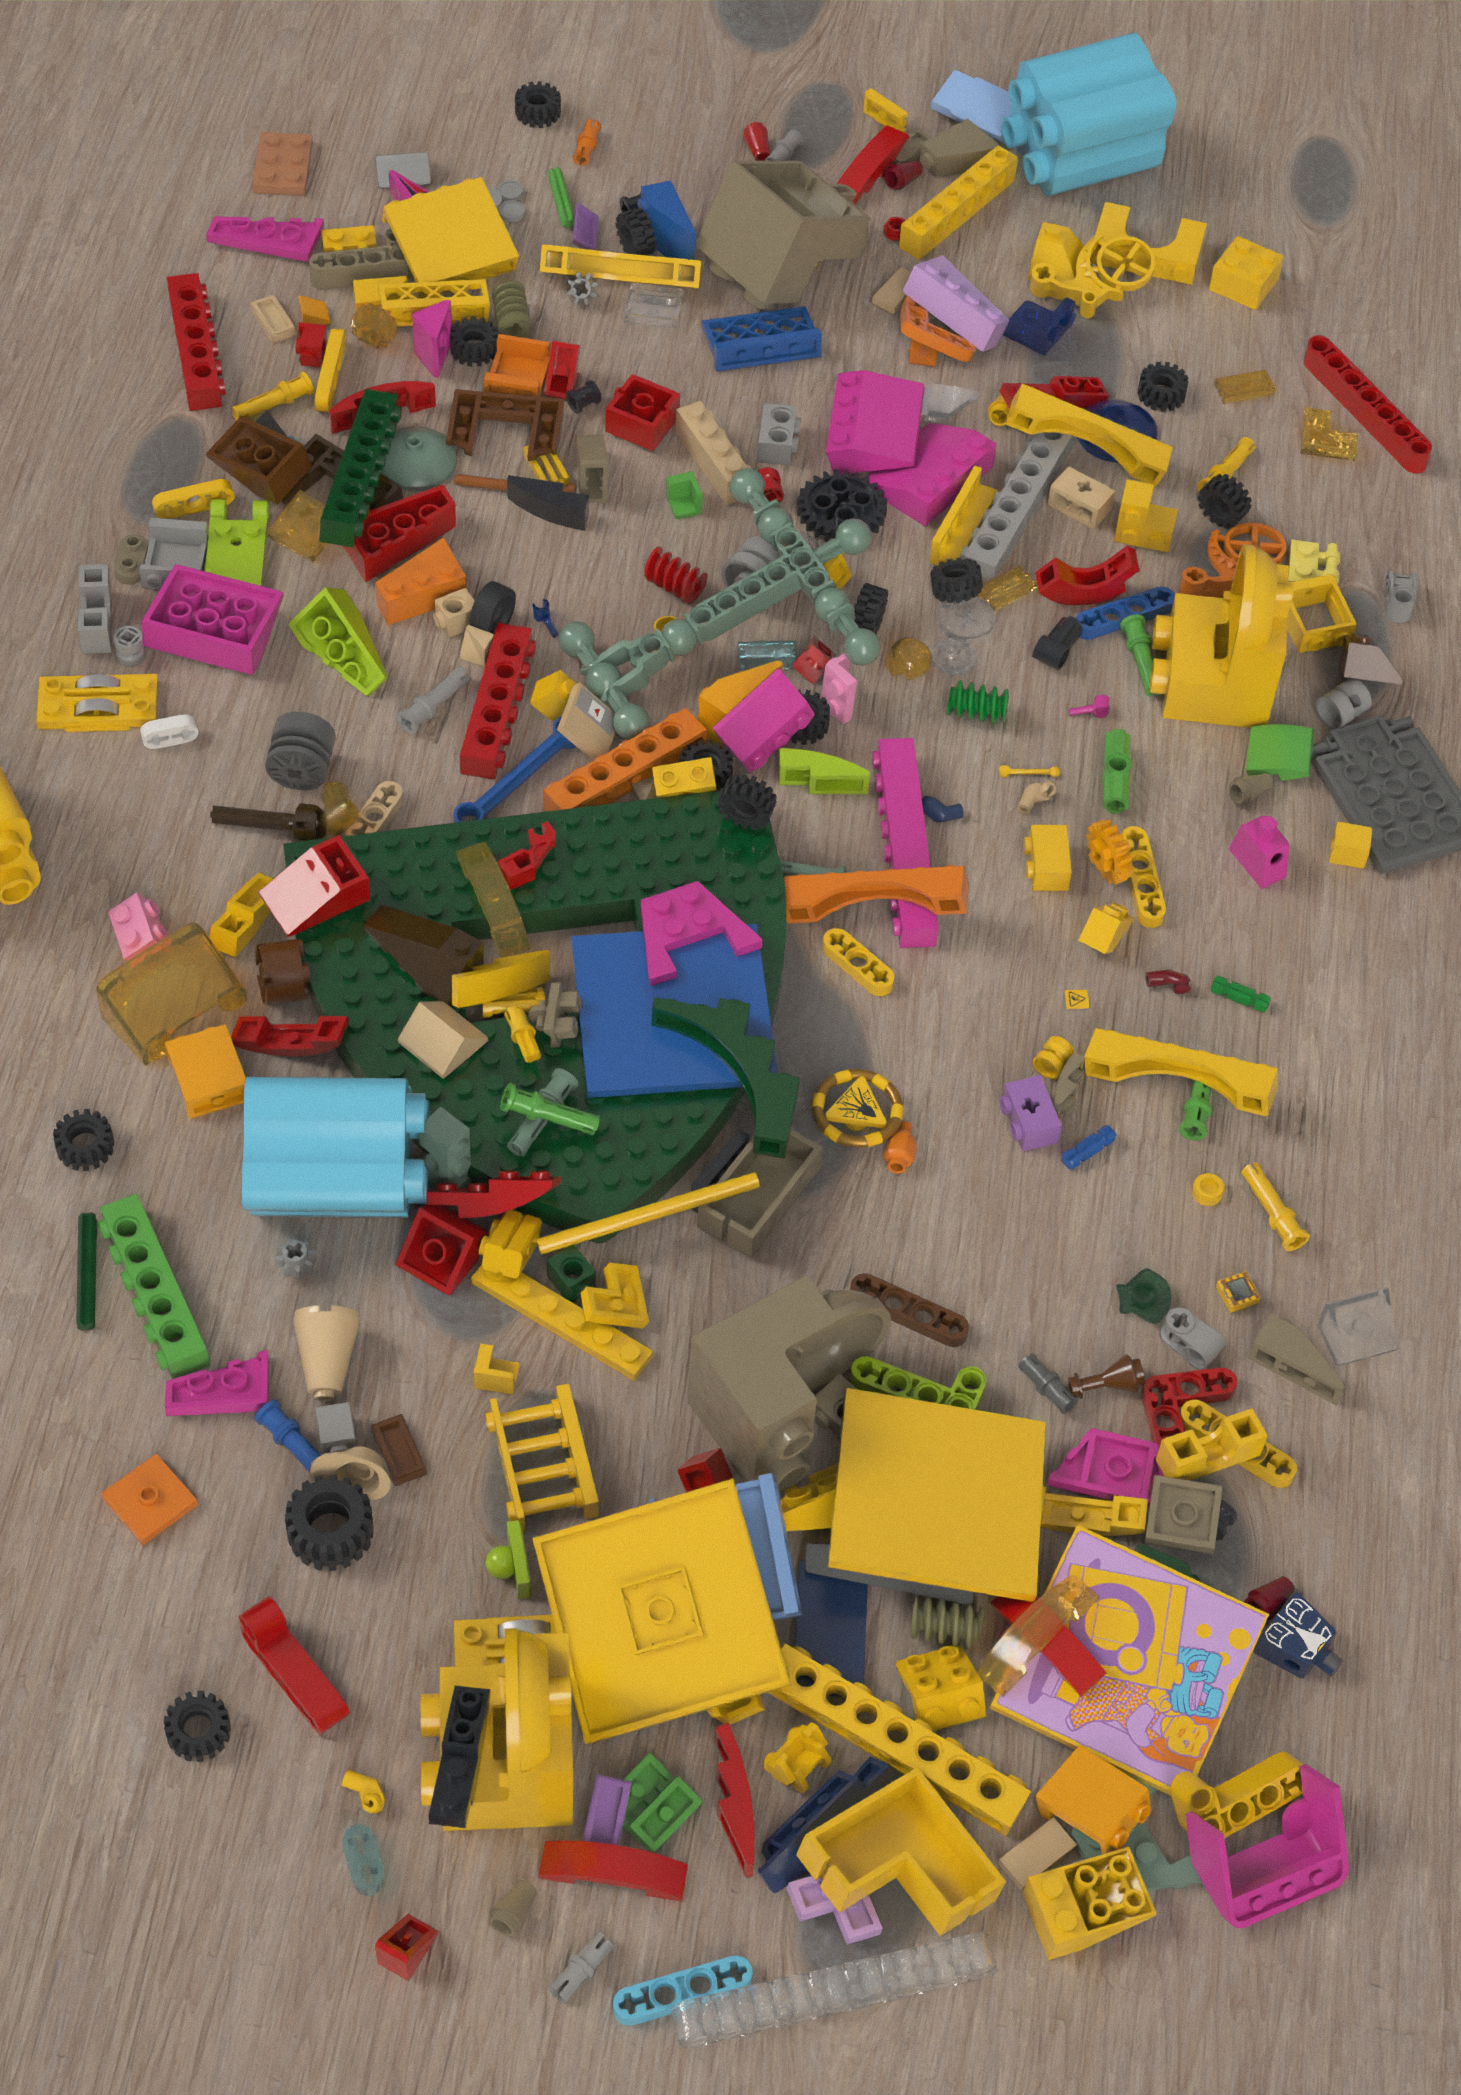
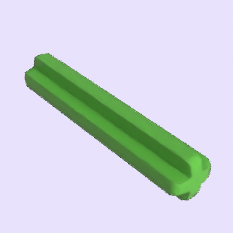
M559 167L551 168L548 171V178L561 225L564 228L574 227V212L563 172Z

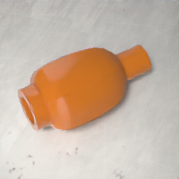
M908 1121L901 1122L899 1130L888 1139L883 1156L888 1164L887 1168L895 1174L904 1173L914 1162L917 1152V1142L911 1133L912 1124Z

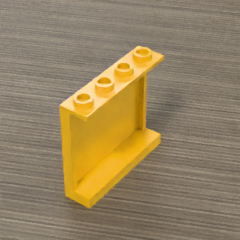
M482 177L468 178L452 186H441L435 191L425 194L418 193L402 201L394 200L383 208L382 221L383 223H389L416 282L489 279L517 269L519 254ZM415 292L418 299L428 296L424 292Z

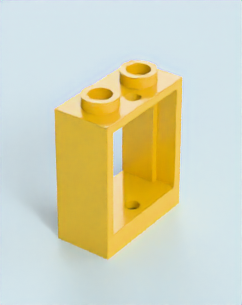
M1332 574L1288 582V584H1293V595L1287 617V630L1298 653L1342 646L1344 636L1351 637L1352 633H1355L1357 623ZM1325 603L1335 625L1306 631L1296 608Z

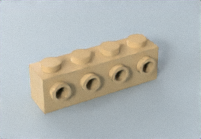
M701 401L676 409L675 433L726 506L738 502L730 492L732 476L741 469H752L751 466L745 464L738 448L730 443L726 431L718 426L712 411L707 410Z

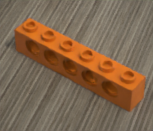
M687 708L677 713H672L665 720L653 727H647L641 734L630 740L623 741L615 749L606 754L599 755L594 761L582 768H576L568 776L550 783L543 789V808L546 811L612 804L632 792V784L653 777L652 767L679 763L682 751L684 749L688 750V745L691 743L695 747L699 740H702L703 744H707V729Z

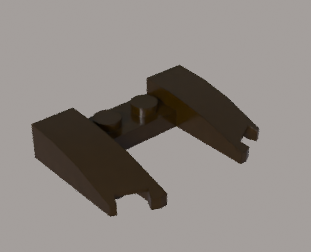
M315 434L304 445L312 468L281 502L286 506L312 487L325 474L334 479L344 450L320 435ZM381 473L379 486L375 487L373 504H370L369 511L404 499L401 485Z

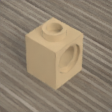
M466 588L435 600L434 622L438 629L444 630L448 638L465 632L466 627L470 625L469 619L474 599Z

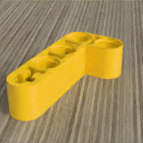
M1282 1751L1215 1788H1212L1191 1771L1181 1772L1175 1776L1170 1786V1794L1179 1824L1188 1832L1186 1813L1192 1811L1222 1832L1226 1838L1301 1796L1303 1789L1300 1766L1304 1765V1763L1290 1753Z

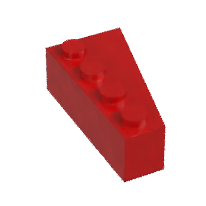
M440 485L370 510L367 521L364 520L362 537L356 538L353 548L343 547L364 581L368 582L455 528L456 504L445 486Z

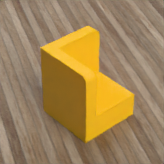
M1337 821L1331 840L1329 863L1365 868L1370 852L1372 828Z
M480 1343L474 1368V1388L514 1395L520 1364L518 1362L495 1359L494 1345Z

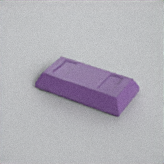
M577 203L574 215L572 244L580 249L596 250L598 215Z
M596 1774L582 1841L619 1845L632 1784L631 1781Z

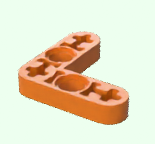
M906 296L901 306L900 329L902 333L957 360L970 362L976 347L966 339L928 323V311Z

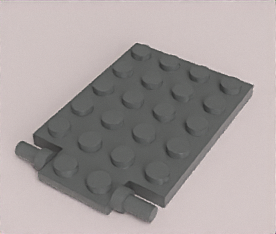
M1382 716L1330 730L1327 733V737L1323 738L1322 742L1313 744L1312 757L1325 753V755L1315 758L1314 766L1348 822L1372 828L1369 856L1381 875L1461 851V792L1420 727L1397 733L1414 726L1413 719L1410 716L1395 721L1393 719L1384 720Z

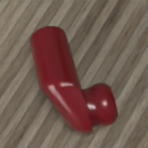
M1170 969L1146 972L1147 987L1174 984L1175 994L1189 993L1191 990L1189 985L1191 980L1186 974Z

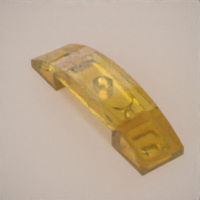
M482 842L456 851L466 879H470L490 925V934L500 958L530 950L528 937L514 898L487 844Z
M1075 1575L1055 1585L1035 1601L1004 1633L979 1668L977 1673L980 1678L1000 1696L1004 1697L1027 1673L1025 1666L1071 1619L1076 1623L1099 1600V1595Z

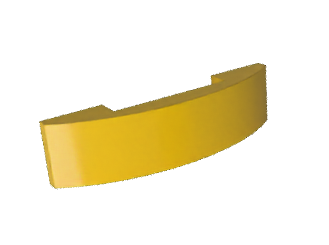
M1042 1486L1040 1527L1073 1533L1076 1526L1080 1525L1101 1536L1145 1533L1148 1499L1114 1495L1113 1501L1065 1496L1046 1493V1487Z

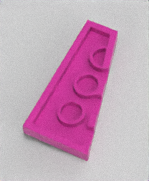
M215 216L206 234L207 242L309 262L321 236V230L324 229V219L314 218V222H302L301 218H290V222H275L274 218L264 217L259 221H251L249 217Z

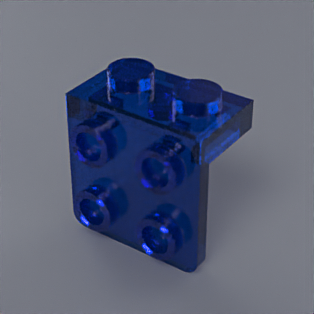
M1066 297L1054 311H1051L1027 300L1009 318V322L1002 335L1045 356L1073 325L1076 318L1074 313L1076 301Z

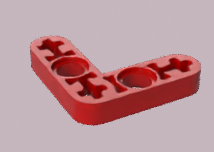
M1219 1367L1149 1377L1145 1381L1141 1396L1152 1441L1157 1443L1160 1448L1162 1439L1185 1432L1178 1407H1182L1187 1401L1199 1400L1208 1404L1223 1402L1232 1398L1238 1384L1235 1373L1227 1368ZM1217 1380H1221L1223 1384L1227 1385V1388L1222 1389L1219 1384H1216ZM1205 1381L1206 1387H1209L1208 1392H1205ZM1185 1382H1191L1197 1386L1198 1392L1194 1395H1188L1182 1391L1180 1385ZM1153 1388H1157L1160 1393H1163L1160 1406H1157L1158 1398L1156 1393L1152 1392ZM1162 1415L1168 1416L1173 1420L1174 1425L1171 1428H1162L1157 1424L1156 1418Z

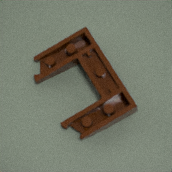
M455 389L446 445L450 446L453 444L464 449V454L472 456L480 420L532 424L527 461H534L536 457L549 453L556 455L564 419V399Z

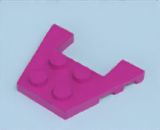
M698 881L641 900V916L650 986L677 978V970L667 953L668 951L711 936L724 933L736 957L762 948L763 941L761 937Z

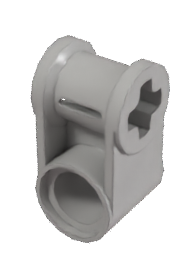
M1388 570L1385 581L1386 616L1389 620L1396 623H1405L1410 619L1417 597V573L1405 575L1396 574L1393 570Z
M1173 1308L1167 1313L1165 1324L1160 1330L1162 1343L1182 1356L1191 1366L1200 1370L1205 1369L1225 1347L1223 1336L1185 1308ZM1183 1317L1185 1318L1184 1324L1181 1323ZM1172 1332V1333H1173V1336H1172V1338L1170 1339L1169 1336H1170V1333Z

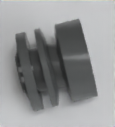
M308 712L283 714L277 719L274 726L271 745L265 762L266 773L272 780L290 789L307 791L318 788L324 784L327 778L330 757L336 740L334 728L323 718Z

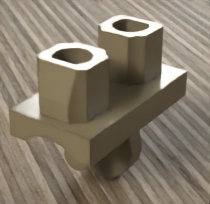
M561 982L551 983L548 1001L541 1000L539 1005L533 1006L529 1010L528 1018L536 1024L535 1029L544 1031L545 1034L551 1037V1048L561 1047L562 1039L577 1037L578 1022L575 1017H566V1013L581 1011L582 998L579 991H564Z

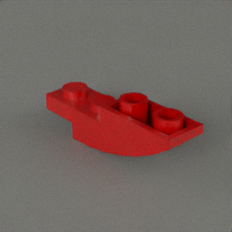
M1053 376L1049 384L1003 383L999 390L1009 409L1012 399L1022 384L1082 409L1097 405L1109 397L1099 377Z
M505 1170L499 1171V1176L489 1180V1188L488 1183H470L468 1188H457V1183L454 1182L437 1183V1188L426 1192L427 1205H458V1218H477L495 1215L525 1205L548 1193L561 1183V1177L550 1176V1171H532L531 1176H519V1171Z

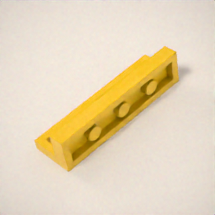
M486 279L378 285L382 327L413 326V313L444 300L451 301L452 324H455L458 320L462 323V318L466 317L470 321L472 320L471 316H476L478 321L481 317L485 318V322L489 321L490 301ZM472 289H481L482 296H471L466 292ZM442 291H451L454 295L452 297H444L440 293ZM415 292H424L428 296L418 299L413 294ZM396 293L401 296L398 300H386V294Z
M973 467L932 540L929 563L939 566L938 563L942 561L947 562V559L956 560V558H960L964 547L970 546L975 528L981 527L984 513L987 509H991L994 497L998 491L980 484L982 468Z

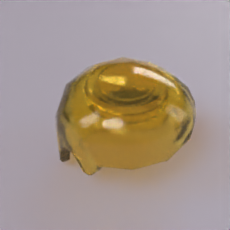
M904 637L897 640L888 651L885 666L892 676L902 674L908 680L924 676L930 669L932 654L929 647L922 641L911 637Z

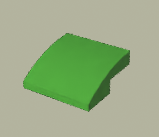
M1287 724L1251 726L1246 766L1248 776L1268 773L1269 775L1278 774L1281 781L1310 777L1313 729Z
M649 1752L622 1779L632 1782L622 1828L642 1846L654 1853L703 1801L679 1776L674 1778Z

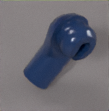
M925 796L922 798L923 813L936 823L964 817L963 807L960 803L945 806L934 797Z

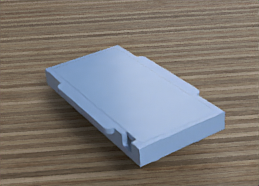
M954 69L932 100L930 108L958 122L969 119L988 136L1005 144L1001 132V121L1004 117L1009 116L1012 104L1009 92L979 77L972 78Z

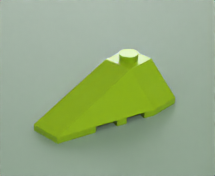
M325 587L288 623L302 647L309 652H313L322 659L324 664L338 671L342 678L364 695L370 696L389 678L361 613L345 589Z

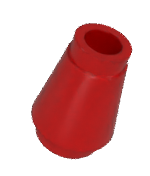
M760 122L748 124L744 128L743 139L755 160L765 161L770 155L768 130Z

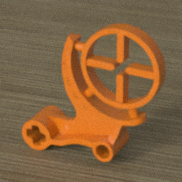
M1252 522L1234 526L1228 531L1226 536L1220 535V530H1213L1208 541L1207 554L1210 563L1220 576H1208L1199 567L1186 568L1182 574L1179 593L1215 598L1223 597L1224 591H1231L1239 557L1235 551H1240L1244 544L1254 545L1258 548V534L1270 538L1275 543L1261 542L1259 549L1266 553L1279 554L1273 560L1276 564L1280 565L1284 560L1287 546L1284 537L1268 525ZM1250 533L1251 542L1232 540L1241 534ZM1218 541L1224 543V552L1221 550Z

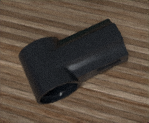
M1070 615L1066 618L1062 617L1048 636L1042 635L1033 650L1032 657L1056 670H1060L1068 658L1070 649L1082 635L1083 627L1079 624L1078 619Z

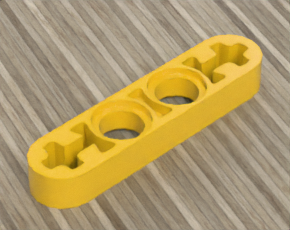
M332 328L330 331L315 393V411L329 412L332 407L346 349L347 333L345 329Z
M1130 826L1122 832L1124 840H1128L1131 850H1129V854L1132 856L1130 863L1132 865V862L1139 860L1145 862L1148 866L1145 869H1137L1133 866V870L1130 871L1132 876L1128 878L1137 919L1140 924L1147 928H1156L1163 923L1166 914V905L1146 831L1138 826ZM1130 839H1134L1138 843L1137 850L1134 851V843ZM1147 884L1154 891L1143 893L1138 889V886ZM1149 903H1152L1151 909L1153 914H1156L1155 916H1152L1151 913L1147 911Z
M1199 1400L1187 1401L1182 1406L1180 1412L1184 1430L1193 1429L1197 1438L1205 1437L1214 1432L1220 1426L1222 1418L1226 1417ZM1195 1412L1200 1414V1419L1197 1418L1195 1421L1189 1419V1416L1194 1415ZM1209 1421H1212L1209 1431H1206L1205 1426H1208ZM1268 1442L1264 1445L1261 1457L1238 1464L1276 1488L1288 1487L1293 1482L1297 1472V1465L1294 1459ZM1268 1456L1269 1458H1271L1270 1462H1268L1266 1467H1264L1262 1465L1264 1464L1265 1459ZM1281 1466L1286 1469L1285 1473L1283 1472L1281 1475L1275 1473L1276 1469H1279Z

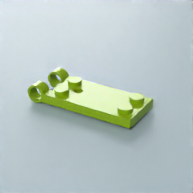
M211 499L205 572L263 586L269 522L268 500H253V520H226V500ZM233 543H241L238 546L232 545Z

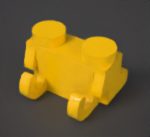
M810 1722L807 1726L802 1724L800 1727H793L788 1732L787 1741L777 1752L773 1751L767 1754L764 1759V1769L771 1773L775 1780L785 1786H788L790 1783L796 1791L803 1794L809 1789L805 1778L817 1765L828 1768L832 1763L831 1757L825 1749L828 1742L815 1723Z

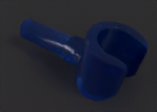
M543 599V608H538L533 603L534 619L543 622L553 638L557 637L559 633L550 618L549 601Z

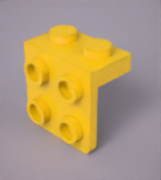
M944 1646L939 1650L920 1655H910L896 1662V1670L912 1697L914 1719L925 1721L935 1731L987 1717L983 1682L961 1646Z

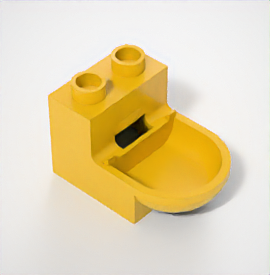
M1244 544L1238 557L1231 591H1224L1223 598L1175 593L1171 616L1156 615L1152 636V649L1166 651V659H1153L1149 693L1164 694L1162 718L1246 728L1268 725L1286 657L1287 617L1293 595V584H1288V565L1276 564L1273 558L1262 549L1256 548L1254 545Z
M505 1628V1663L484 1666L440 1667V1693L421 1694V1737H440L441 1760V1745L454 1686L490 1689L491 1691L478 1781L473 1806H470L466 1828L443 1826V1831L573 1826V1750L569 1633L531 1634L517 1628ZM440 1761L421 1762L422 1806H431Z

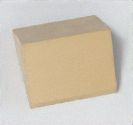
M443 1001L419 1002L398 1038V1043L443 1079L488 1041V1037Z

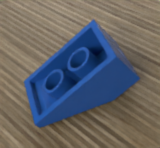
M672 181L641 186V198L637 199V204L639 208L643 209V212H646L647 219H650L652 222L650 225L651 228L654 227L655 232H653V235L656 236L657 240L654 241L657 244L655 249L667 258L695 260L696 231Z

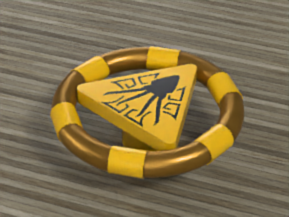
M846 1069L833 1073L821 1082L813 1094L811 1110L817 1127L835 1143L852 1148H869L888 1140L898 1130L903 1120L904 1106L897 1088L891 1081L879 1073L864 1069ZM856 1080L824 1115L823 1110L827 1093L836 1085ZM867 1082L885 1092L891 1101V1114L887 1125V1121ZM828 1121L845 1123L849 1129L855 1131L863 1130L866 1126L882 1129L865 1136H851L844 1134Z

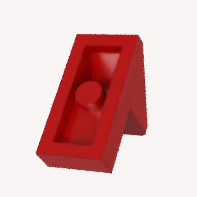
M552 341L544 395L566 399V392L575 390L580 374L577 372L581 345Z
M814 636L793 663V668L813 684L824 673L827 662L836 657V654Z

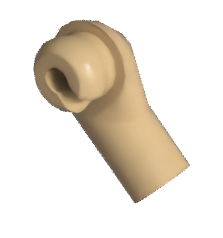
M1051 781L1027 786L1017 805V810L1024 815L1030 814L1035 803L1047 801L1055 795V784Z

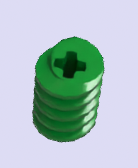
M959 680L955 687L951 686L946 715H950L954 708H956L957 717L961 718L967 710L968 717L971 720L974 719L978 712L981 722H984L988 715H990L992 724H996L998 719L1002 717L1004 725L1009 702V691L1004 689L1001 696H998L997 687L993 686L990 693L987 694L986 686L982 684L977 692L975 691L974 682H970L967 689H964L962 680Z

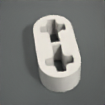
M187 714L152 720L145 723L140 729L143 744L150 749L191 742L196 739L199 732L195 718Z

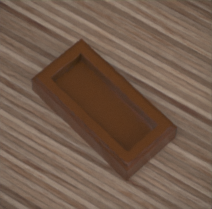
M402 1414L370 1425L373 1437L395 1486L427 1475L424 1462Z

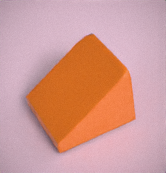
M912 339L909 363L935 367L938 351Z

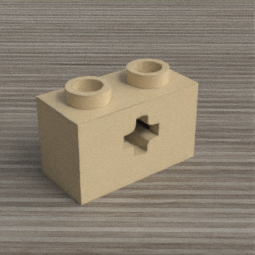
M1068 466L1051 485L1048 505L1095 530L1112 511L1115 490Z

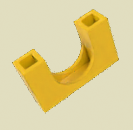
M1105 202L1095 235L1102 233L1104 235L1103 240L1106 242L1115 237L1128 236L1126 229L1131 207ZM1182 218L1177 236L1172 243L1160 248H1151L1155 256L1153 277L1192 285L1204 242L1207 223ZM1100 245L1095 248L1090 257V263L1092 264L1097 262V256L1101 249ZM1120 245L1111 248L1112 252L1123 257L1122 264H1125V271H1129V263L1126 262V258L1133 246ZM1139 250L1132 262L1150 270L1148 257ZM1104 257L1101 259L1102 266L1118 269L1120 266Z

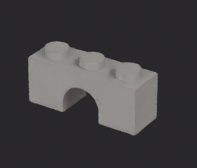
M108 564L79 565L78 587L81 609H78V634L82 654L111 653L112 585Z

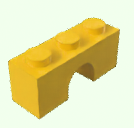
M1253 1408L1222 1418L1220 1426L1205 1437L1197 1438L1193 1429L1162 1439L1156 1461L1165 1477L1191 1481L1261 1456L1268 1435Z

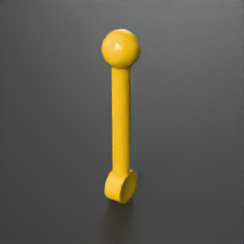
M1002 765L999 768V775L1002 778H1007L1010 774L1050 775L1056 778L1060 775V769L1056 766L1050 769H1011L1007 765Z

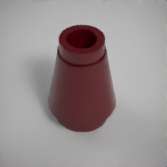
M918 161L889 166L885 172L886 184L891 189H903L918 176L922 175V165Z
M1281 1576L1251 1590L1244 1603L1268 1613L1267 1620H1271L1295 1592V1588L1287 1577Z

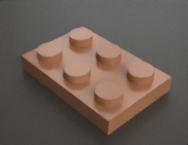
M261 132L252 184L253 193L305 196L313 145L312 135Z

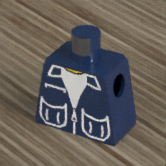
M1298 1592L1291 1597L1262 1632L1253 1650L1256 1655L1299 1678H1305L1315 1665L1332 1677L1343 1662L1342 1658L1328 1649L1336 1635L1335 1629Z

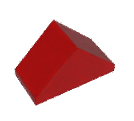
M410 1914L405 1915L377 1939L375 1944L377 1964L410 1981L435 1941L439 1931Z

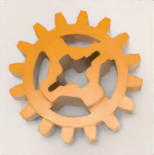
M1103 819L1091 824L1087 828L1089 833L1086 834L1089 840L1087 848L1090 850L1088 855L1091 863L1096 865V870H1100L1102 878H1107L1109 884L1114 883L1116 885L1128 880L1132 876L1130 871L1133 870V866L1130 863L1132 856L1129 854L1131 848L1128 840H1124V835L1119 833L1116 824L1112 826L1111 820L1105 821Z

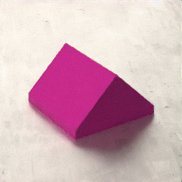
M450 300L441 301L412 314L414 354L432 376L439 378L450 349V332L452 327Z

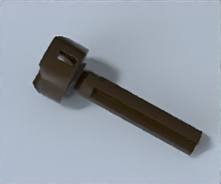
M300 803L296 808L295 814L216 805L213 806V810L210 812L212 823L293 831L295 842L322 839L326 836L327 813L314 804Z

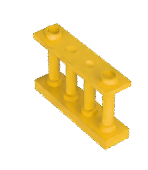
M569 1383L556 1386V1399H552L551 1403L500 1413L497 1398L490 1399V1412L485 1413L488 1433L495 1432L511 1500L506 1502L509 1522L519 1520L522 1532L525 1533L524 1516L570 1506H576L577 1509L582 1508L585 1520L599 1517V1501ZM553 1416L555 1420H561L562 1428L558 1429V1433L509 1443L506 1441L504 1426ZM561 1446L562 1449L568 1448L570 1458H566L563 1463L514 1473L510 1456ZM568 1476L569 1479L575 1478L577 1488H573V1492L521 1503L517 1487L519 1485Z

